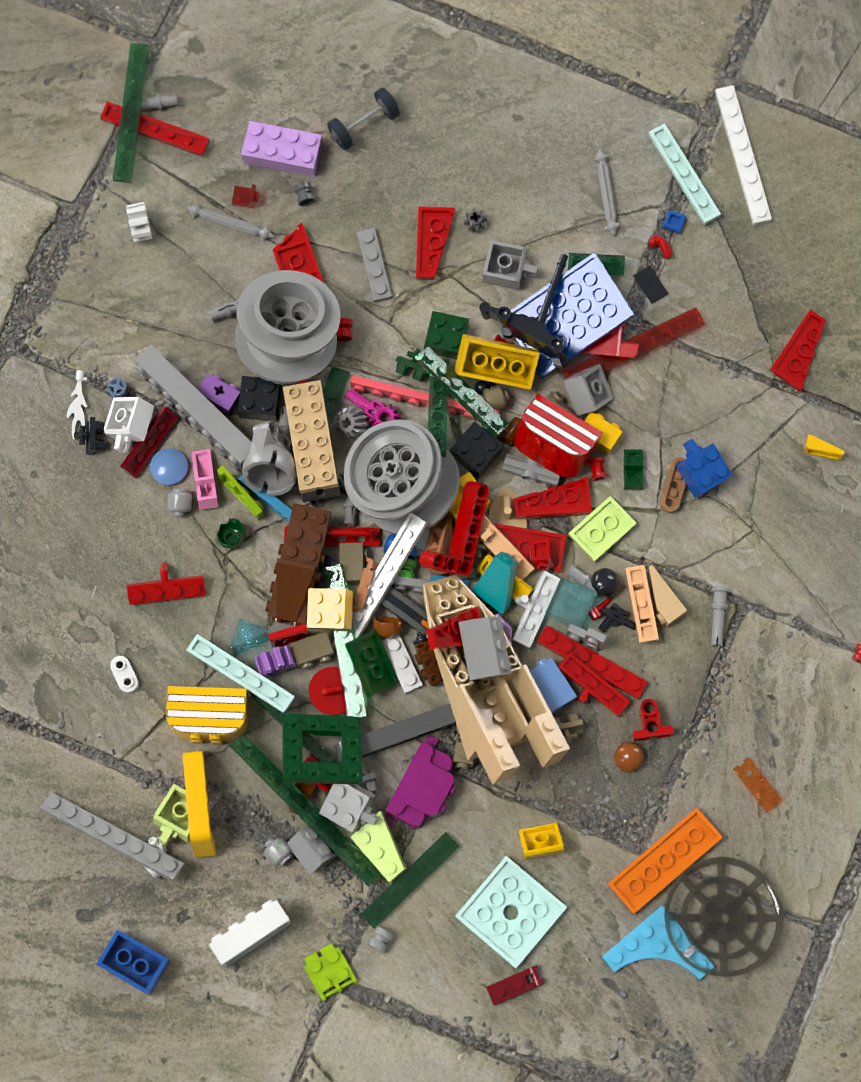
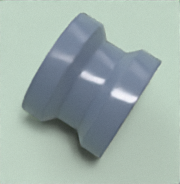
M114 378L109 381L107 388L112 398L127 396L128 389L123 379Z

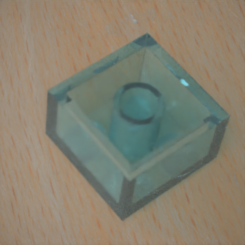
M561 577L546 610L545 617L568 627L571 623L582 628L597 592Z

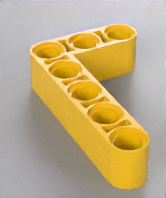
M203 751L183 753V766L191 845L195 858L216 856L214 838L210 828Z

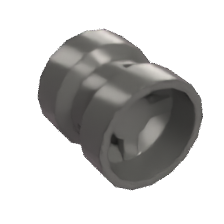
M300 182L293 187L295 194L298 196L297 202L299 206H308L316 201L315 195L311 192V182Z

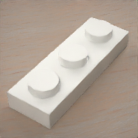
M400 635L382 640L404 693L407 694L423 687Z

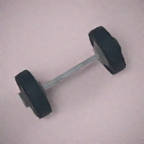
M382 87L374 92L379 107L346 128L337 118H333L327 123L331 138L341 149L347 150L353 146L348 131L378 111L382 110L390 120L400 115L395 98L385 88Z

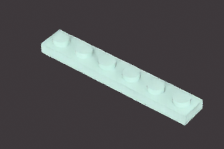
M663 124L649 131V137L703 224L706 225L719 218L721 213L667 126Z
M198 634L186 649L188 653L282 713L286 712L295 698L289 692Z

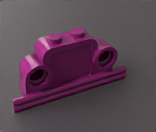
M430 735L427 736L425 742H421L385 810V819L390 830H392L397 819L412 829L421 828L426 822V817L433 819L439 814L443 815L448 805L445 803L448 796L452 797L457 787L454 786V777L451 774L454 767L453 762L447 754L435 749L439 740Z

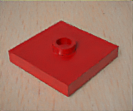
M306 623L268 634L272 648L286 646L309 637Z

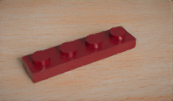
M162 406L149 424L144 441H137L120 467L131 477L137 478L179 417L167 406Z

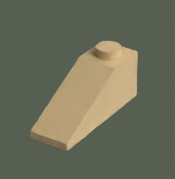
M651 565L648 569V576L655 613L657 614L656 619L661 625L664 624L668 628L686 615L687 609L653 565Z

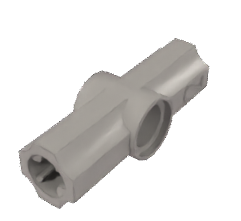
M509 454L506 455L502 471L519 475L529 482L539 481L557 487L560 479L559 475L547 470L529 458L522 459Z

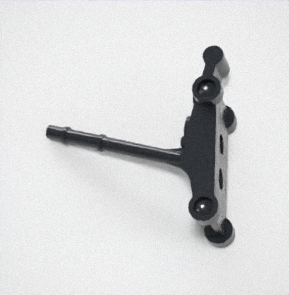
M561 254L559 262H557L554 276L550 281V287L540 314L536 319L524 314L512 313L506 306L495 308L490 306L488 302H483L479 306L483 319H493L501 322L503 337L507 339L516 337L552 358L554 366L558 369H563L568 364V358L562 352L564 342L560 337H553L546 330L545 321L557 286H559L561 275L566 267L568 256L565 254Z

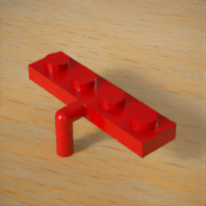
M166 562L161 563L160 566L161 580L127 584L126 586L129 605L206 596L203 575L169 579L168 564Z
M571 652L558 665L559 670L584 689L578 697L579 703H584L591 695L617 717L629 704L630 701Z

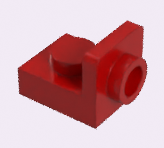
M549 538L530 541L531 561L535 570L544 571L554 568Z

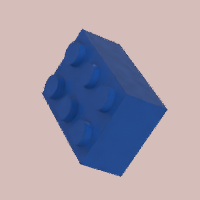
M117 929L96 965L151 996L171 961Z

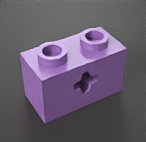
M208 374L198 391L218 410L230 416L239 403L240 389L233 384L228 385L224 383V380L217 375L212 376Z

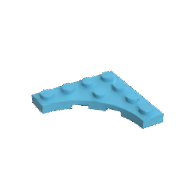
M663 906L659 907L601 957L614 973L625 965L642 959H660L674 962L687 969L698 980L714 968L713 964Z

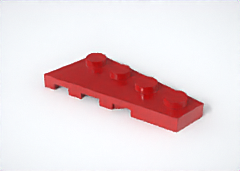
M418 207L416 279L435 280L455 208Z
M493 523L530 561V541L549 538L554 568L549 569L558 573L561 572L566 535Z

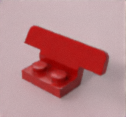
M625 322L580 354L635 358L638 355L640 343L622 341V333L626 327Z

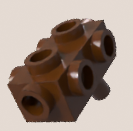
M428 641L418 643L415 646L417 654L414 656L418 665H422L420 670L424 681L428 680L430 686H436L443 682L434 649L430 650Z

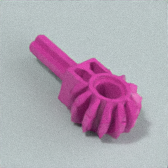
M350 389L345 395L349 401L365 411L364 414L368 416L366 419L369 420L370 424H373L372 427L383 423L380 421L383 416H388L390 418L389 421L401 419V415L397 414L398 409H392L391 403L387 407L376 399L371 403L353 389Z

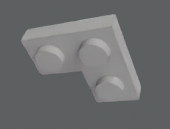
M571 623L566 633L570 639L576 642L582 641L587 644L588 648L595 651L597 649L602 650L607 635L594 629L588 628L586 631Z

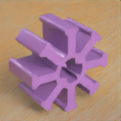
M289 645L280 649L279 647L272 648L271 652L264 651L260 653V656L254 657L258 673L265 678L270 675L271 677L277 676L279 672H288L290 668L297 666Z

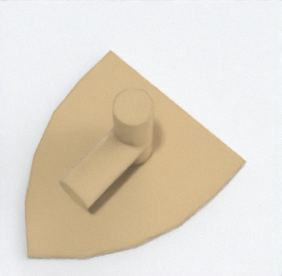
M506 486L492 502L489 520L495 524L527 529V518L515 519L513 500L518 496Z

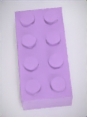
M249 121L241 153L242 161L245 164L315 177L323 144L322 135Z

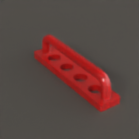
M288 526L284 528V540L286 539ZM328 527L326 535L328 538L324 544V547H339V543H363V547H380V528ZM336 536H347V539L340 542L336 539ZM355 537H366L363 542H358Z

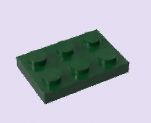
M373 630L344 644L367 698L400 683L377 630Z

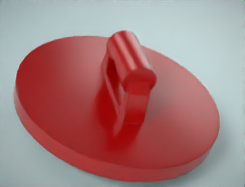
M326 667L319 670L312 677L309 683L308 694L311 703L318 711L327 715H339L346 712L355 702L357 687L353 677L346 670L339 667Z

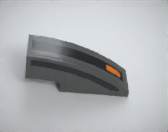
M391 587L381 601V606L416 632L426 634V630L429 629L426 612Z

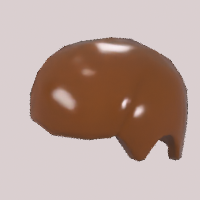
M382 616L379 621L377 617L373 619L374 630H377L380 637L393 638L403 630V622L399 618H386Z
M633 742L619 745L614 755L616 766L626 772L638 770L644 760L642 748Z

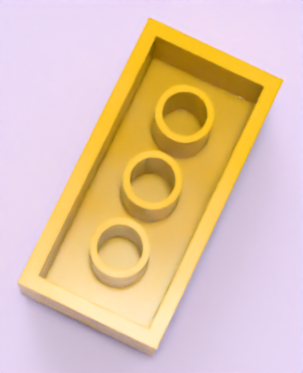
M463 334L454 371L461 376L531 390L540 353L533 348Z

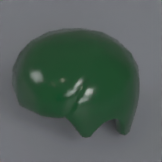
M229 518L227 523L220 524L217 540L222 547L234 549L242 545L246 538L245 527L240 520Z

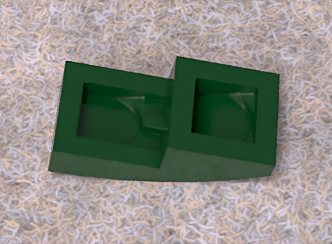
M624 449L623 451L624 490H643V450Z

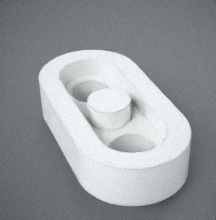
M123 656L115 657L111 661L110 668L119 688L127 694L135 692L139 683L130 662ZM118 663H123L122 668H117ZM131 680V684L126 686L125 681Z

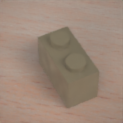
M339 543L341 585H359L363 570L367 568L363 566V560H367V548L363 549V543Z
M326 631L290 643L298 669H309L313 667L314 663H326L332 660L331 657H334Z

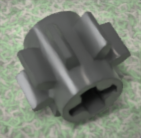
M473 208L471 213L466 212L467 219L464 220V225H469L468 231L474 230L478 233L479 229H485L483 222L487 221V217H482L483 210L479 212Z

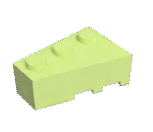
M379 811L376 814L380 817L377 825L366 823L350 838L388 882L393 883L407 869L384 813Z

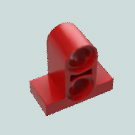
M653 699L642 701L639 708L642 730L633 731V742L671 737L673 735L672 725L661 727L657 702ZM645 705H651L654 711L652 713H646L643 707ZM654 724L657 731L649 732L646 726Z

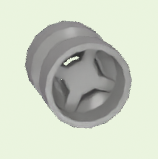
M377 926L374 930V936L369 939L367 944L377 951L385 953L387 943L391 942L394 936Z

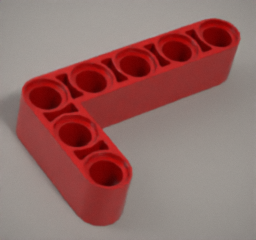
M469 481L465 484L449 555L426 550L422 552L419 559L422 567L459 576H468L471 573L489 497L488 485Z

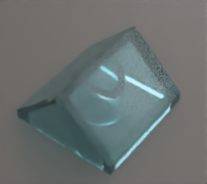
M240 619L230 646L235 656L270 639L266 628Z

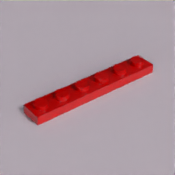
M108 101L100 116L102 121L203 157L209 143L208 137Z
M547 625L537 640V644L562 658H565L571 652L607 683L637 700L648 683L646 680Z

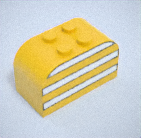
M168 686L166 718L172 731L179 738L191 740V743L202 744L203 741H211V744H222L223 741L237 740L245 733L248 725L249 694L247 689Z

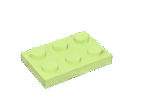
M610 496L570 531L568 536L593 562H596L635 527L637 523Z

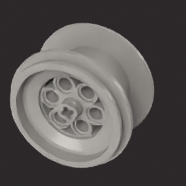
M274 271L258 277L244 289L238 301V324L235 331L237 353L249 370L266 381L282 385H292L316 377L329 366L336 352V333L340 324V308L335 295L322 281L299 271Z
M391 420L371 427L355 441L345 462L344 485L349 499L357 509L368 515L376 525L392 534H398L410 513L428 523L424 531L436 525L452 507L459 489V470L453 455L445 446L437 442L426 428L408 420Z

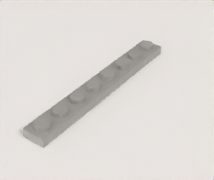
M52 792L40 807L41 811L172 882H175L185 867L181 861Z

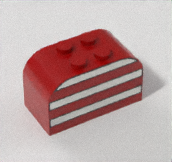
M537 394L522 415L514 436V444L522 454L539 463L547 470L562 477H574L582 471L593 456L603 432L542 395Z

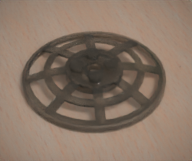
M714 857L693 864L675 880L666 898L664 923L671 945L688 965L711 976L735 977L758 968L775 951L783 930V908L774 885L759 869L739 859ZM717 864V877L705 879L697 885H694L687 877L702 867ZM726 865L742 868L756 878L747 886L737 879L725 877ZM683 883L690 892L683 902L681 913H670L673 895L678 886ZM717 883V894L707 899L700 889ZM725 883L734 885L742 889L743 892L737 898L725 894ZM761 884L769 892L776 914H763L761 903L754 893ZM694 896L702 904L699 913L687 914L689 903ZM748 897L751 898L755 906L756 915H746L742 903ZM718 913L727 915L728 920L726 923H720L717 920ZM670 921L681 922L683 932L691 944L684 952L679 948L673 937ZM687 922L699 923L702 933L696 940L691 935ZM776 922L773 939L764 953L755 944L762 934L764 923ZM746 923H757L755 934L750 941L742 932ZM708 938L716 941L719 945V954L708 951L701 945ZM735 938L745 946L737 952L727 954V942ZM697 950L707 957L718 959L720 971L710 970L698 965L690 959L691 955ZM748 951L759 958L745 968L736 971L728 970V960L738 958Z

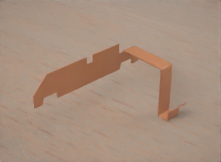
M368 557L366 560L368 562L367 568L363 570L355 597L356 605L355 608H352V612L355 613L364 607L369 590L367 585L370 586L374 573L370 569L376 570L380 564L373 562Z

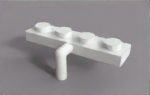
M544 570L530 599L527 595L516 598V603L524 607L525 610L513 634L512 641L526 648L531 647L561 581L560 578Z

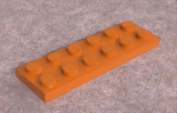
M695 808L607 885L634 915L723 837L701 811Z

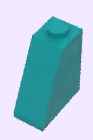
M503 551L494 557L472 590V592L501 614L511 607L517 562L513 560L510 554Z

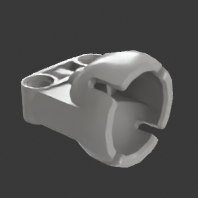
M273 420L253 427L252 443L249 454L243 463L242 476L246 485L252 490L261 493L263 485L267 484L266 494L276 496L283 495L291 490L296 482L297 472L291 439Z

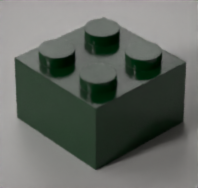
M432 311L424 344V353L457 360L462 336L468 333L469 318Z

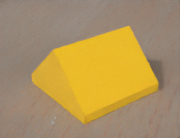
M557 823L518 830L524 860L560 854L564 851Z

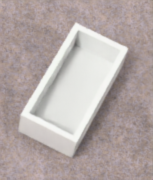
M272 900L267 901L261 906L262 910L257 913L255 911L245 916V921L240 924L238 922L234 923L228 928L229 931L224 935L220 933L211 939L212 943L209 946L224 968L291 925L289 918L277 900L274 902Z

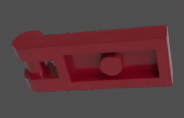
M532 966L487 986L486 989L493 1006L545 984L543 978L539 976L538 966ZM531 975L533 982L528 984L525 977Z

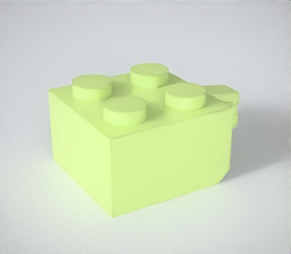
M175 784L172 785L153 817V823L161 827L160 831L163 832L159 842L165 846L171 837L174 839L178 837L185 842H188L190 839L186 790Z

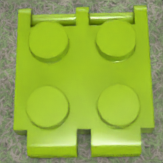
M332 943L320 949L323 955L320 958L316 952L304 958L307 964L304 968L323 1002L332 994L342 992L341 989L353 982L354 984L358 982L339 947L334 948ZM351 977V980L339 986V983ZM334 986L336 987L335 989L323 995L325 991L331 989Z

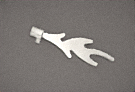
M81 370L76 371L77 385L71 393L72 397L78 395V397L69 406L66 416L69 419L71 414L75 415L72 422L73 440H75L74 433L77 421H81L82 426H85L81 405L87 408V404L83 397L81 381H87V377H84V371Z

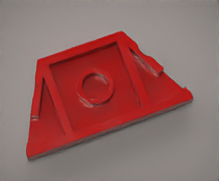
M300 223L291 234L284 238L282 243H279L272 249L279 271H299L323 282L303 223Z

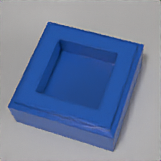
M669 210L662 228L680 234L686 216Z

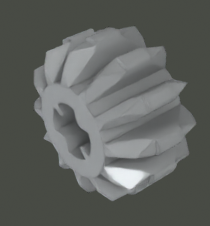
M347 406L343 408V411L338 412L340 418L336 419L339 422L336 428L341 429L340 434L348 438L360 437L361 433L366 431L364 426L368 425L365 422L368 416L363 415L364 410L359 409L358 406Z

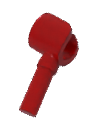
M606 598L600 605L590 610L589 615L593 621L602 616L600 610L611 601L610 598Z

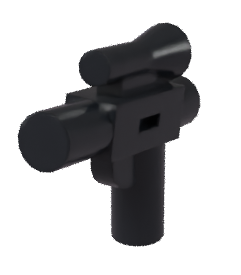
M612 603L610 609L603 608L601 614L606 616L598 629L604 633L609 626L616 627L620 624L633 630L635 622L627 619L629 612Z

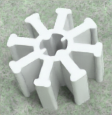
M145 202L127 205L126 211L133 241L139 242L152 239Z

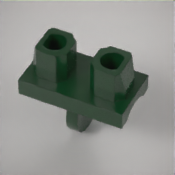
M418 348L415 353L407 352V356L411 357L412 360L402 356H397L395 360L398 362L396 373L406 376L408 368L412 367L415 369L412 379L420 382L423 381L426 373L430 372L431 367L417 363L418 360L425 362L426 357L420 355L421 349Z

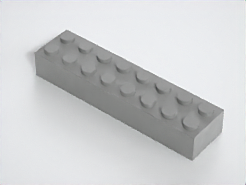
M150 345L135 359L139 377L144 382L148 380L154 392L158 395L161 393L165 397L164 401L170 407L174 406L178 410V415L183 420L187 418L193 430L197 433L200 431L204 435L203 439L210 446L213 444L217 448V453L222 458L227 457L230 461L229 464L234 470L242 472L243 463L249 454L252 442Z

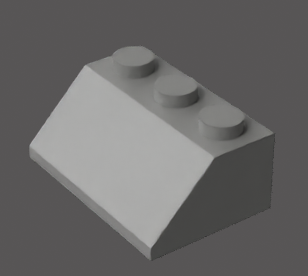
M501 616L458 622L470 680L495 679L512 674Z

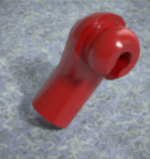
M659 235L649 238L650 246H658L664 258L673 255L666 239Z

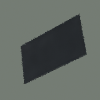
M651 266L633 275L651 304L669 294Z

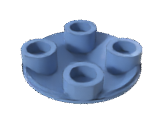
M173 448L160 450L153 456L150 463V471L153 478L167 486H173L180 482L186 476L189 468L184 454Z

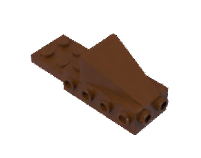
M293 503L284 544L279 546L278 555H281V557L277 558L274 568V574L277 575L275 582L272 581L270 586V593H272L271 601H267L265 609L268 612L267 616L272 617L271 621L283 623V620L291 621L290 625L293 626L305 623L307 625L308 589H315L316 584H319L322 572H319L321 564L324 565L325 562L324 544L332 511Z

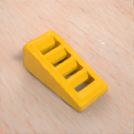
M808 434L804 449L805 454L842 460L844 450Z

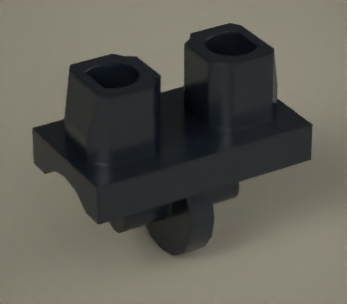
M89 417V421H86V432L85 426H79V431L74 433V438L79 439V445H85L86 439V455H92L93 452H101L105 449V441L95 439V434H104L105 423L95 421V417Z

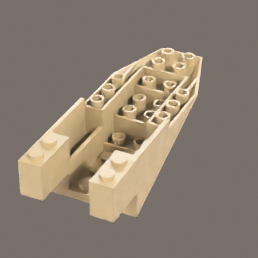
M457 575L422 584L429 629L479 606L481 618L496 617ZM505 632L504 637L507 643L512 674L495 679L470 680L463 647L434 649L467 760L479 757L493 785L509 780L520 766L511 746L529 741L542 768L559 763L570 749L527 665H521Z

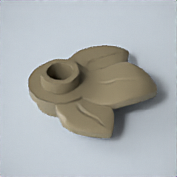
M551 391L549 395H546L545 398L574 415L571 408L564 403L562 394L557 391Z

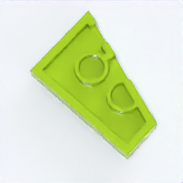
M222 465L217 470L220 481L259 521L264 516L263 506L259 501H254L250 497V492L244 486L241 487L235 476L229 473Z

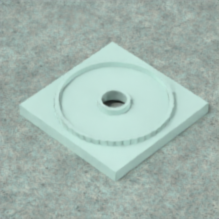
M506 856L456 914L455 918L516 969L567 907ZM507 906L517 908L518 916L516 919L508 920L504 917L503 912Z

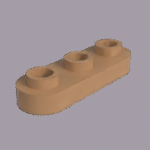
M682 457L676 458L671 462L661 494L660 507L667 513L674 512L679 508L686 485L681 474L676 469L677 464L685 460ZM671 483L676 485V489L672 488ZM667 500L671 502V506L666 504Z

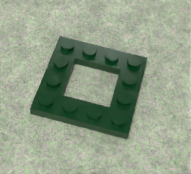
M283 713V782L362 785L361 716ZM303 735L341 736L342 763L303 762Z

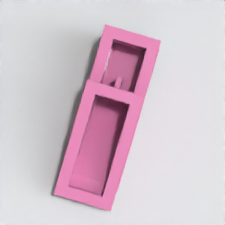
M211 450L192 451L199 509L219 507Z

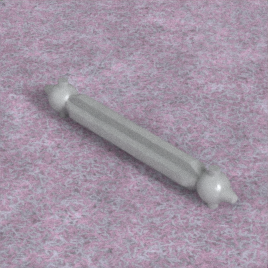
M599 149L594 161L599 163L597 168L605 217L609 222L605 229L615 236L620 223L615 222L617 216L609 167L606 163L609 155L603 153L602 149Z
M199 203L186 207L193 218L199 215L202 219L253 236L260 235L262 241L274 237L270 233L268 226L261 229L258 225L207 208L201 209Z

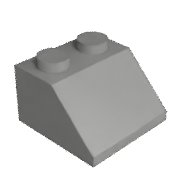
M600 364L578 372L564 380L566 391L569 393L577 416L596 411L614 399Z

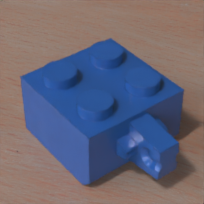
M692 438L683 444L687 452L685 454L687 458L677 464V469L694 498L733 476L714 443L703 449Z

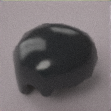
M601 568L593 573L591 584L598 595H605L609 599L617 593L620 580L617 573L613 570Z

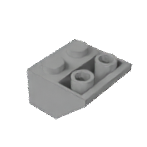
M323 818L298 831L287 843L310 875L323 868L346 850Z

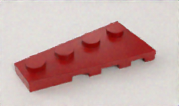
M811 309L807 312L769 369L770 372L799 392L802 391L810 362L814 356L816 345L826 321Z
M588 476L575 482H567L565 485L547 488L545 491L533 492L514 498L515 519L591 514Z
M479 606L426 630L430 650L463 647L458 622L481 618Z

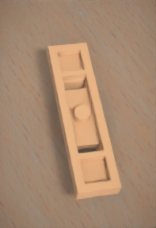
M484 515L479 539L495 555L502 551L510 554L513 560L517 562L516 575L523 580L535 569L534 566Z
M645 566L625 568L639 644L659 641ZM649 619L647 622H640V620Z

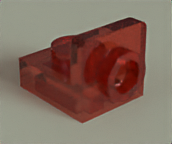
M252 184L251 188L234 186L232 206L254 208L255 202L259 201L260 194L256 189V185Z

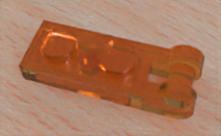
M747 757L743 760L744 763L740 766H735L733 771L767 813L778 805L782 799L757 769L754 762ZM749 769L752 774L747 777L744 772Z

